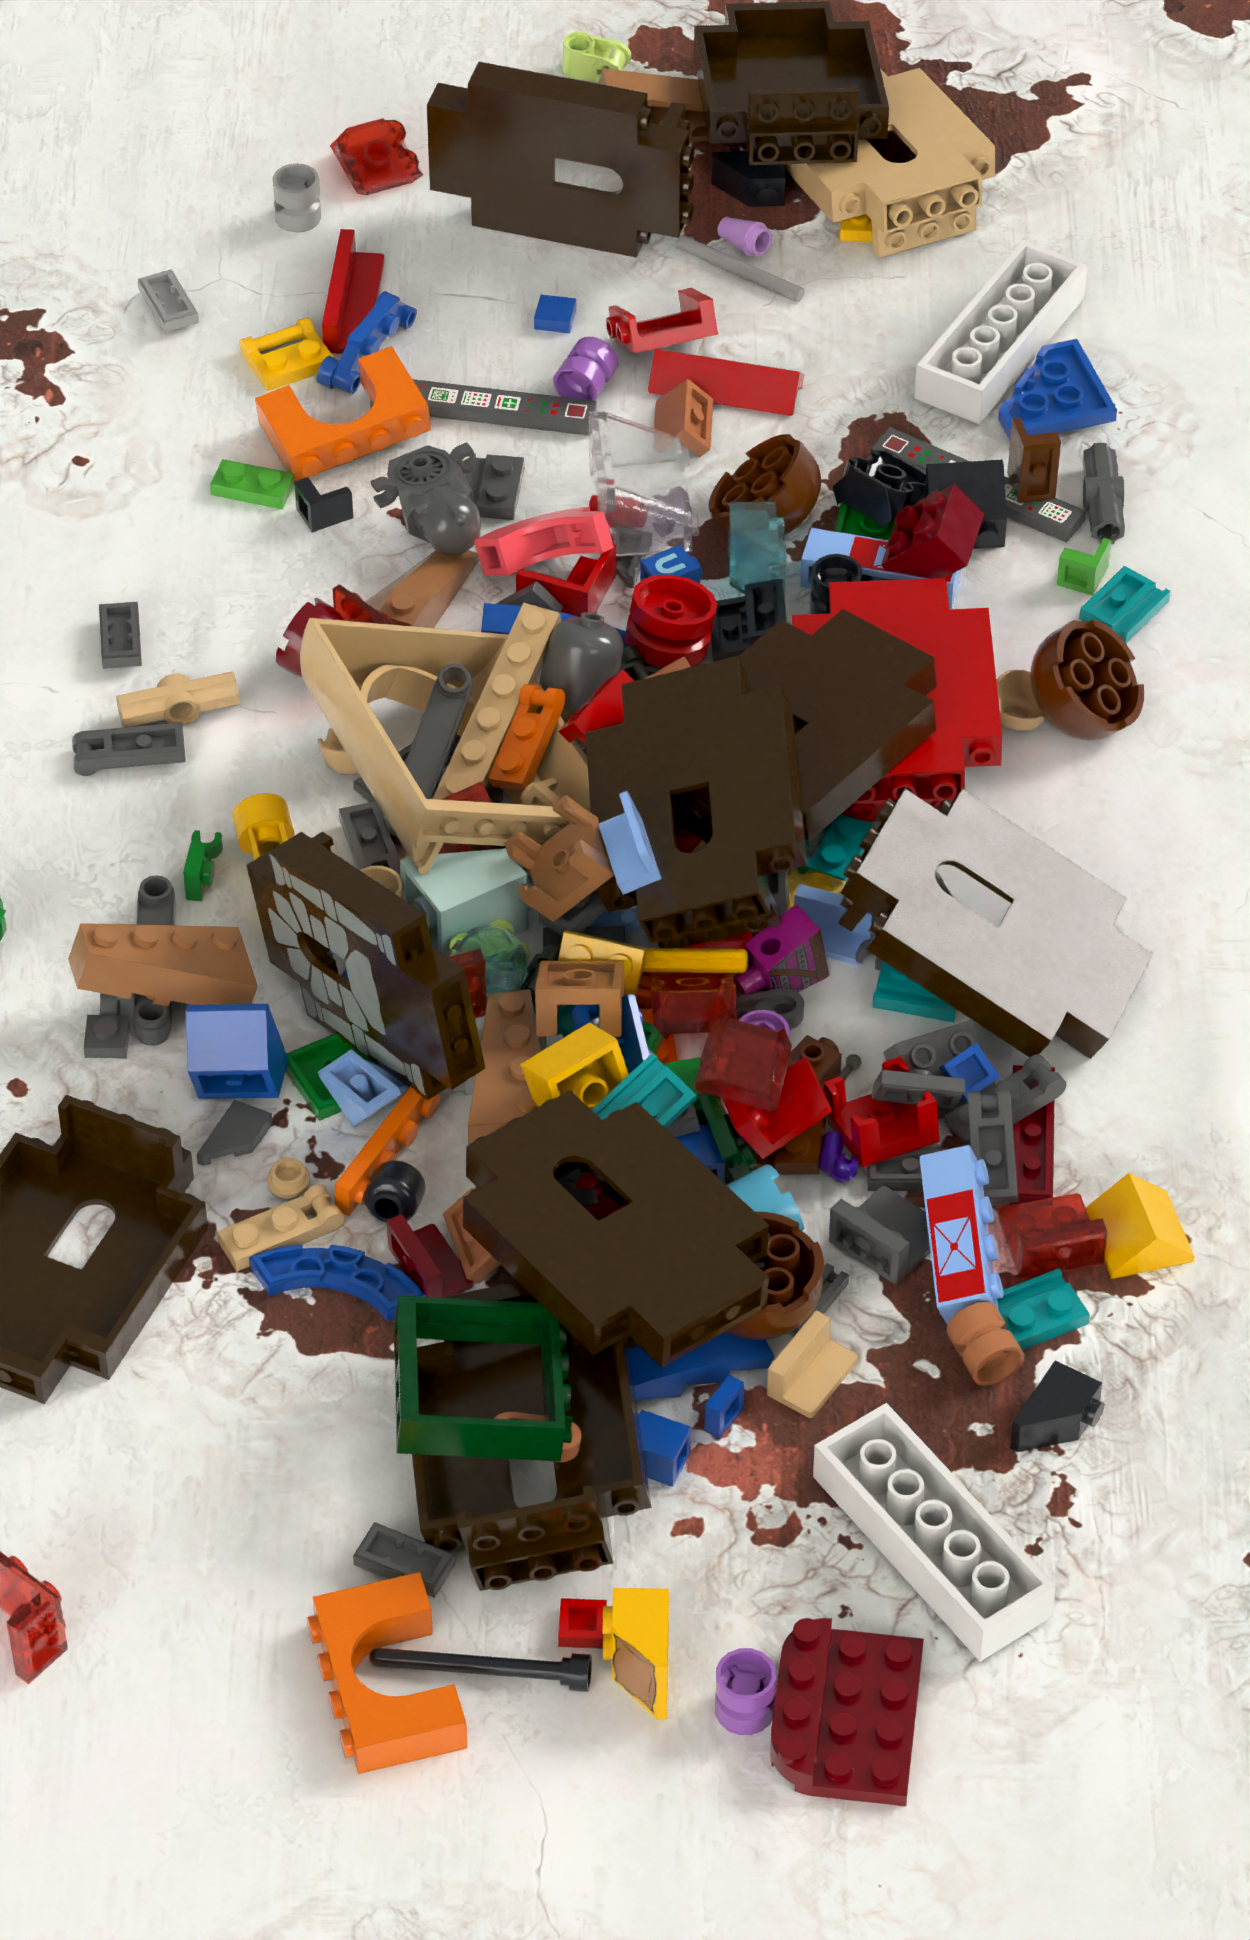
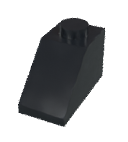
M747 151L712 152V185L748 207L785 205L784 164L749 165Z
M1055 1360L1014 1419L1010 1449L1022 1452L1079 1440L1088 1425L1094 1427L1103 1413L1105 1403L1100 1401L1102 1382Z

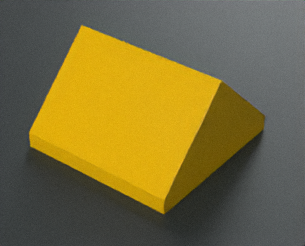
M1128 1173L1085 1208L1084 1214L1111 1279L1194 1262L1195 1256L1166 1190Z

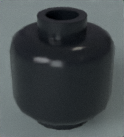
M396 1160L384 1162L373 1172L364 1193L365 1206L374 1217L387 1223V1220L401 1214L406 1221H409L416 1214L426 1190L424 1178L411 1164Z

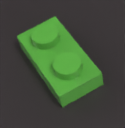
M222 459L210 483L211 495L283 509L294 487V473Z

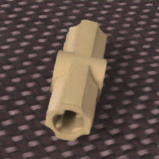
M233 671L190 680L183 674H170L161 679L155 688L116 696L123 728L166 720L169 724L182 723L185 726L196 720L199 712L240 704L239 692Z

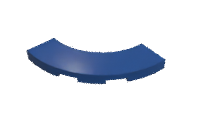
M303 1244L268 1250L249 1257V1266L269 1297L299 1288L335 1289L366 1301L380 1312L387 1322L395 1319L398 1296L426 1297L409 1276L391 1263L385 1265L380 1261L365 1256L364 1251L349 1247L330 1245L329 1248H303Z

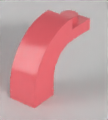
M590 507L561 510L525 519L487 533L474 541L484 576H509L519 569L554 557L569 554L604 553L614 548L604 512L590 511Z

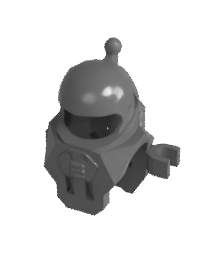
M467 442L455 447L451 454L429 445L389 460L387 477H379L370 481L371 486L377 493L385 490L383 493L373 496L380 509L392 504L399 496L407 533L430 543L435 550L447 555L463 554L475 545L474 541L480 537L481 520L479 510L475 505L473 491L464 475L477 470V467L470 458L462 461L465 457L474 454L473 449Z

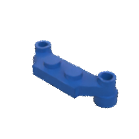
M383 291L377 298L374 308L348 337V343L340 360L332 356H327L323 360L317 373V382L330 389L337 387L350 394H354L361 383L360 373H358V359L379 351L382 342L387 337H392L398 326L409 329L415 321L417 309L400 302L398 296Z

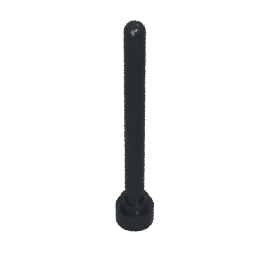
M375 1648L369 1655L370 1662L378 1667L560 1680V1685L569 1686V1691L589 1692L591 1683L592 1656L589 1654L572 1653L571 1658L563 1657L561 1662Z

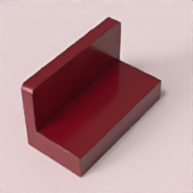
M402 1214L387 1220L389 1250L405 1274L419 1286L426 1297L442 1298L463 1293L473 1287V1280L466 1278L460 1260L435 1224H429L413 1231Z

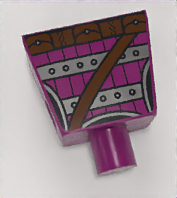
M797 904L781 915V925L766 928L746 943L744 948L748 954V968L746 972L733 976L732 982L738 993L742 996L752 994L759 989L768 991L788 988L800 992L824 980L829 976L821 929Z

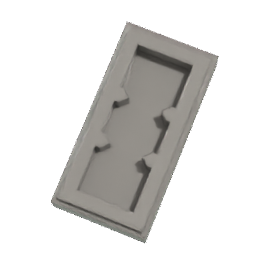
M172 269L138 279V289L164 333L199 323L198 312Z

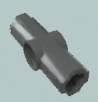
M1093 443L1090 448L1083 450V507L1085 511L1089 512L1091 537L1097 539L1100 543L1103 538L1111 540V544H1114L1116 540L1124 537L1125 532L1123 516L1124 479L1123 476L1118 475L1116 451L1108 447L1107 443Z

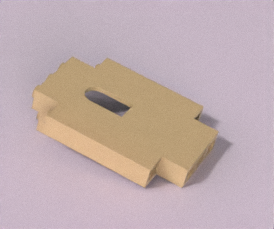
M920 68L889 77L881 70L889 104L888 132L894 131L913 151L916 158L905 163L886 161L866 139L858 140L857 162L784 164V168L832 223L866 214L872 220L873 252L878 258L975 231L976 208L982 206V180L995 177V145Z

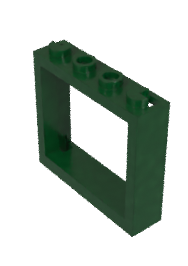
M398 1296L394 1322L396 1452L398 1454L561 1461L563 1443H571L572 1440L571 1427L573 1421L572 1416H566L564 1412H569L571 1400L570 1384H563V1380L568 1378L569 1355L568 1353H561V1349L566 1347L567 1329L564 1326H559V1321L540 1303ZM417 1339L540 1345L545 1421L419 1415Z

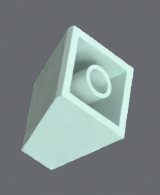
M506 848L438 854L428 874H419L410 857L400 860L403 899L425 913L432 947L447 958H449L450 941L454 936L483 927L495 920H508L514 928V936L528 930V911L531 910V907L521 901L518 887L520 885L527 887V884L530 883V875L527 869L508 856Z

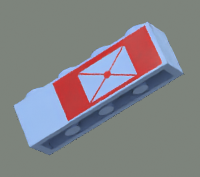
M811 528L801 559L800 587L811 588L813 564L819 558L829 554H842L855 559L861 566L862 581L929 578L885 570L881 563L886 552L885 545L888 540ZM961 569L945 577L947 580L949 609H953L960 584Z
M970 1145L919 1156L936 1303L939 1312L948 1325L951 1318L960 1310L977 1302H990L995 1304L998 1309L997 1299L1003 1298V1288L998 1272L994 1273L992 1261L998 1260L999 1256L994 1235H989L988 1223L994 1221V1215L989 1197H984L983 1185L989 1184L985 1161L983 1159L977 1160Z

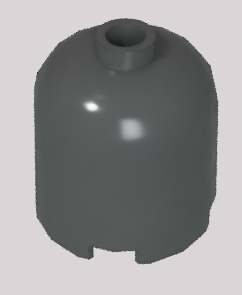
M585 612L581 614V617H572L558 623L550 637L539 681L543 690L546 691L548 688L562 689L565 693L563 708L578 711L607 678L620 671L624 651V642L621 635L611 625L604 622V617L595 613Z

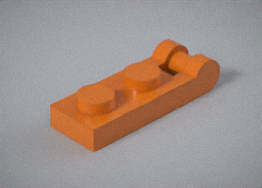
M524 684L519 693L518 708L487 778L493 787L524 791L532 783L565 704V693L562 689L548 688L544 691L540 690V687L537 685ZM538 706H543L541 714H536Z

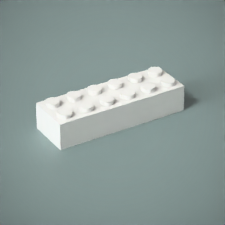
M1022 240L916 365L914 399L980 425L1034 360L1041 347L1048 343L1085 298L1087 264Z
M887 1403L814 1445L813 1478L980 1662L1053 1617L1056 1585Z

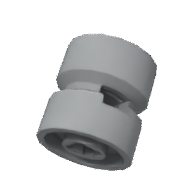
M299 163L280 167L272 177L276 223L280 228L296 233L306 232L315 228L321 220L320 186L317 171L308 165Z

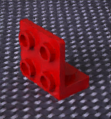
M806 1057L801 1058L755 1091L747 1080L743 1079L739 1082L728 1069L714 1078L735 1130L762 1159L777 1149L782 1148L787 1142L810 1126L817 1124L832 1110L814 1069Z

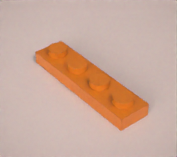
M411 1086L408 1088L335 1183V1205L339 1207L343 1214L350 1216L358 1204H365L364 1193L373 1172L382 1163L396 1160L397 1153L403 1145L409 1147L413 1143L418 1133L419 1124L425 1117L431 1118L438 1109L441 1099L440 1095L437 1094L427 1100Z

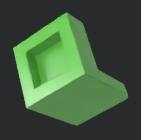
M1103 538L1094 556L1064 548L1059 557L1057 585L1093 596L1109 567L1111 540Z

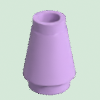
M724 217L718 225V235L749 257L762 256L771 245V231L762 222Z

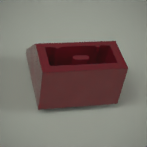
M955 484L942 491H933L922 502L914 506L908 505L898 512L894 519L895 526L891 537L885 545L886 552L881 566L887 571L929 579L945 578L968 566L984 513Z

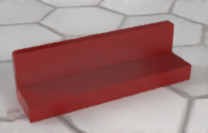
M340 229L322 321L323 343L330 353L343 354L348 343V337L374 308L379 294L385 262L384 254L356 252L355 230Z
M655 349L648 392L663 396L688 378L714 399L713 404L792 416L795 410L798 388H803L805 374L799 371Z

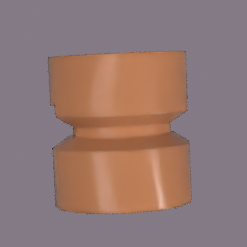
M977 1302L969 1305L951 1318L947 1325L946 1334L959 1355L963 1357V1363L978 1385L990 1386L1003 1382L1016 1373L1024 1362V1352L1011 1331L1006 1330V1322L993 1303Z

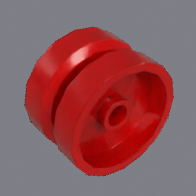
M655 575L642 579L634 587L624 642L626 646H637L645 662L652 666L664 668L683 656L691 667L698 665L707 656L717 601L713 593L706 587L689 578L675 575Z

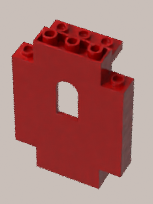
M946 578L829 582V614L792 615L793 626L813 635L838 612L844 609L934 657L937 687L925 697L934 701L936 731L842 814L866 822L878 821L875 817L886 800L890 798L895 802L905 789L935 809H938L945 798L952 802L962 789L965 790V767L1001 766L1002 729L989 608L949 609ZM797 722V729L799 731L804 725Z

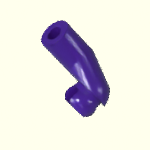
M827 1132L823 1136L819 1168L836 1182H849L857 1174L858 1162L853 1155L850 1160L845 1158L846 1153H842L844 1141L840 1133Z

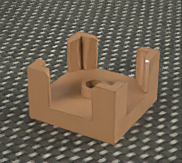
M567 795L557 801L552 808L554 812L570 823L545 843L540 845L522 832L516 833L504 842L508 856L530 871L534 886L528 888L520 885L518 887L521 901L552 922L614 876L598 825V817Z
M540 961L535 987L536 1037L557 1035V1011L562 1008V1005H599L600 1029L613 1037H621L622 997L625 995L624 961Z

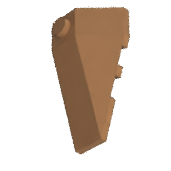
M435 550L360 605L350 621L434 628L480 561L478 553L467 550L463 554L447 555Z

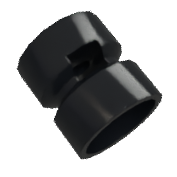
M829 554L819 558L813 564L811 571L812 591L810 595L811 614H829V582L862 581L861 566L855 559L842 554Z

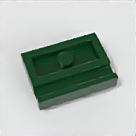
M714 1089L698 1095L724 1163L726 1162L733 1178L737 1180L752 1172L751 1168L758 1166L755 1156L747 1142L741 1144L739 1139L741 1135L735 1130L729 1113L725 1110L720 1099L717 1098Z

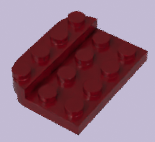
M804 1618L795 1623L793 1631L787 1636L782 1646L770 1744L772 1767L775 1766L786 1780L795 1785V1792L815 1797L906 1806L922 1663L923 1638L832 1629V1618L814 1620Z

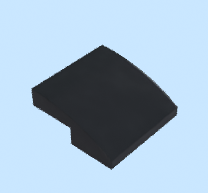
M783 578L745 584V596L717 601L715 619L711 629L714 662L739 656L780 620L787 622Z

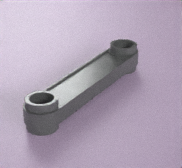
M460 664L445 666L437 676L405 762L426 799H433L472 694L471 674ZM450 681H459L464 684L457 689H451L446 686ZM385 817V826L390 832L393 842L402 845Z
M149 876L140 883L137 898L136 925H175L176 902L171 882L163 876ZM134 994L133 1024L135 1034L141 1043L155 1046L162 1044L169 1038L172 1027V1001H170L169 1006L153 1004V1000L148 999L145 995Z

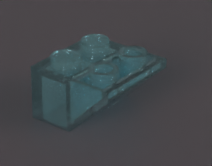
M776 502L729 503L730 586L744 595L745 584L782 578L785 592V572H779V569L786 568V544L778 543V541H784V517H777Z

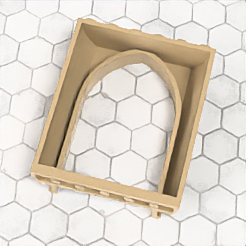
M309 618L300 651L303 680L419 874H428L444 843L505 846L504 842L516 833L522 832L542 845L570 823L554 812L552 806L522 805L520 796L523 791L505 789L513 804L426 799L368 704L378 699L387 698L424 713L435 681L442 668L450 664H460L471 674L473 684L472 694L457 732L458 735L462 736L508 634ZM535 679L533 685H537L540 687V690H543L538 680ZM450 681L446 684L451 689H457L464 685L459 681ZM538 706L536 714H541L543 706ZM560 716L532 782L536 781L539 783L553 777L558 782L553 791L560 798L567 795L591 812L587 756L576 739L569 743L558 732L565 725Z

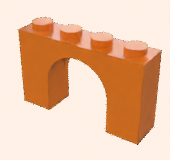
M392 346L358 359L361 385L371 399L373 406L364 416L353 422L334 425L316 421L305 412L290 385L255 398L259 424L287 472L294 473V482L306 477H313L326 470L347 464L352 460L383 450L391 445L417 437L431 430L428 404Z
M420 1572L312 1597L314 1615L307 1617L312 1644L321 1643L323 1653L317 1654L323 1682L332 1681L334 1691L328 1692L334 1720L340 1718L343 1720L345 1729L339 1730L342 1750L345 1758H354L358 1774L468 1748L466 1720L455 1684L406 1696H387L370 1690L355 1675V1671L361 1661L373 1649L433 1635L432 1609Z

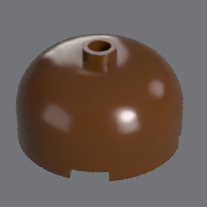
M790 434L772 437L753 447L745 453L750 459L742 463L732 476L726 471L713 489L708 504L709 511L734 538L752 544L768 543L777 540L799 527L813 510L821 490L820 469L808 449Z
M1094 619L1089 622L1073 620L1049 634L1038 646L1031 664V688L1035 701L1043 715L1061 732L1082 740H1097L1108 737L1135 722L1142 711L1144 703V684H1137V679L1130 663L1135 660V657L1124 640L1110 627Z
M756 1212L769 1225V1234L772 1236L768 1239L767 1256L754 1262L769 1277L767 1307L728 1329L725 1333L742 1339L766 1340L783 1336L795 1330L813 1313L823 1289L824 1260L818 1241L814 1243L806 1233L801 1231L798 1222L775 1213Z

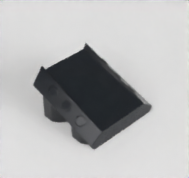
M887 449L869 452L868 459L860 457L849 458L842 479L833 485L837 505L843 502L876 521L878 528H881L892 521L901 509L908 505L913 506L925 497L926 471Z

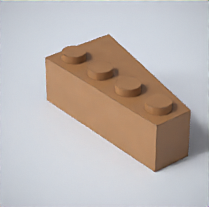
M602 69L598 84L647 93V108L652 109L651 123L662 125L671 103L686 105V120L690 121L691 124L690 142L709 141L698 79Z
M80 923L68 958L77 989L131 999L133 993L140 994L153 1000V1004L169 1006L170 1001L191 1005L252 1003L258 987L239 927Z
M530 989L488 994L481 1038V1049L486 1069L475 1076L468 1121V1145L472 1144L477 1138L487 1136L507 1125L512 1119L521 1117L538 1108L532 1099L520 1065L541 1052L539 1037H536V1020Z

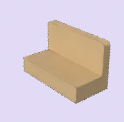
M817 1310L769 1366L767 1374V1396L808 1418L815 1416L858 1362V1355L855 1352L830 1340L831 1318Z

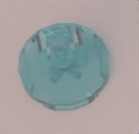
M492 925L475 927L466 932L468 935L461 941L457 940L451 948L448 957L465 969L472 1006L486 1009L488 994L518 991L521 989L527 972V956L521 942L507 930Z

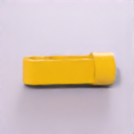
M270 793L256 794L242 800L233 810L232 819L239 846L242 851L251 855L252 861L294 836V828L288 805L278 795Z

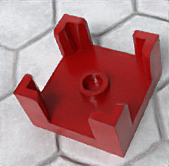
M901 1056L885 1061L882 1064V1070L910 1071L909 1066ZM839 1076L824 1081V1093L832 1109L827 1115V1123L834 1132L842 1135L844 1145L862 1168L940 1142L937 1101L929 1091L923 1093V1101L918 1102L917 1105L875 1101V1099H872V1094L846 1102L845 1080L843 1077Z

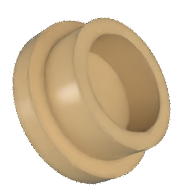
M295 1158L280 1159L273 1164L268 1172V1188L274 1195L281 1198L298 1197L309 1188V1171L301 1161Z

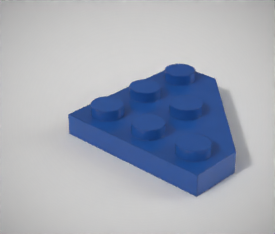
M1072 339L1041 347L1030 369L1027 368L1016 383L1012 396L1000 406L998 421L1010 441L1012 418H1021L1027 436L1051 432L1059 434L1114 422L1117 418V408L1078 339Z

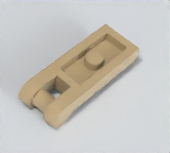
M318 1184L310 1187L301 1197L217 1231L218 1243L236 1272L250 1267L249 1257L280 1247L310 1242L339 1229L343 1225L345 1217L338 1206L330 1203L332 1197L326 1187ZM317 1213L316 1217H313L309 1220L306 1217L311 1214Z

